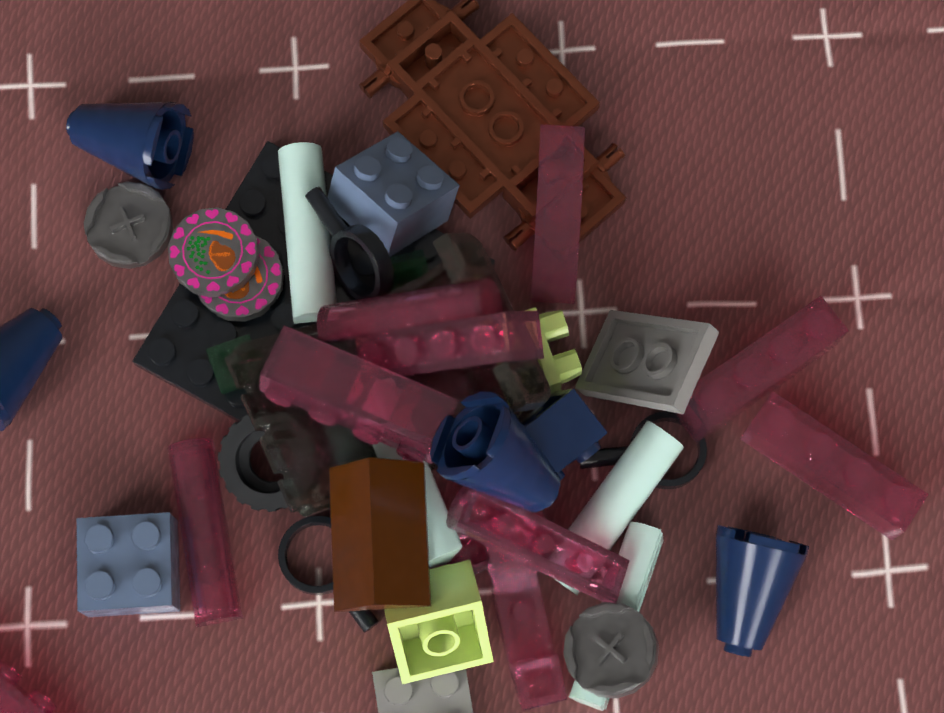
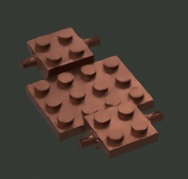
M435 0L406 1L359 40L360 48L375 63L377 71L359 84L360 89L371 99L389 83L399 88L409 98L383 120V127L390 135L397 131L401 133L460 185L454 202L470 219L503 192V198L519 214L521 223L503 237L506 244L516 251L532 235H535L537 238L544 240L562 259L626 202V196L611 182L607 172L619 160L625 157L622 149H618V145L612 143L611 146L595 158L571 134L599 110L600 102L513 13L479 39L463 22L480 8L476 0H461L452 9L437 3Z

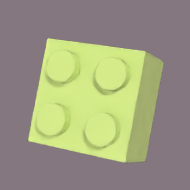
M470 559L430 569V607L384 609L402 684L494 662L482 601Z

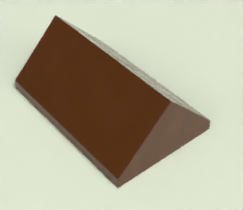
M368 457L329 468L334 612L430 607L431 591L425 463L421 461Z

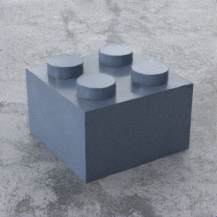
M397 131L337 165L334 169L327 198L339 216L350 226L360 224L372 230L383 242L391 257L448 221L460 185Z
M170 512L76 518L78 612L87 617L180 612L178 520Z

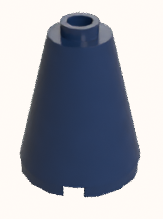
M176 102L81 104L75 111L70 113L66 123L67 133L74 146L161 190L170 189L175 185L169 183L174 174L183 175L191 156L194 139V129L186 127L185 116L192 117L190 110L184 104Z
M29 308L0 326V431H3L12 423L62 340V334L59 331L62 325L56 316L47 309L42 308L38 311L34 308Z
M481 391L468 396L460 402L465 408L455 418L450 414L444 418L433 438L430 451L431 461L437 465L438 469L436 471L441 476L529 512L541 511L555 502L559 494L560 477L504 399L494 392Z
M717 526L716 639L725 642L724 651L751 657L753 649H763L808 555V545L790 540L786 542L774 536L739 528Z

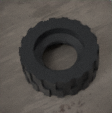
M284 408L262 409L242 417L240 421L233 423L229 428V433L223 436L220 443L222 448L218 452V461H220L221 468L219 469L220 477L224 479L228 492H232L237 497L236 500L242 505L247 504L251 506V509L257 511L266 509L267 512L277 511L281 508L285 509L308 496V493L314 490L319 483L317 479L323 473L322 459L325 458L324 449L320 445L322 440L319 434L315 433L312 429L313 425L307 419L303 420L299 417L300 414L294 411H284ZM275 437L281 439L289 446L292 452L293 465L291 471L280 481L271 482L260 478L251 466L250 454L252 448L262 438Z

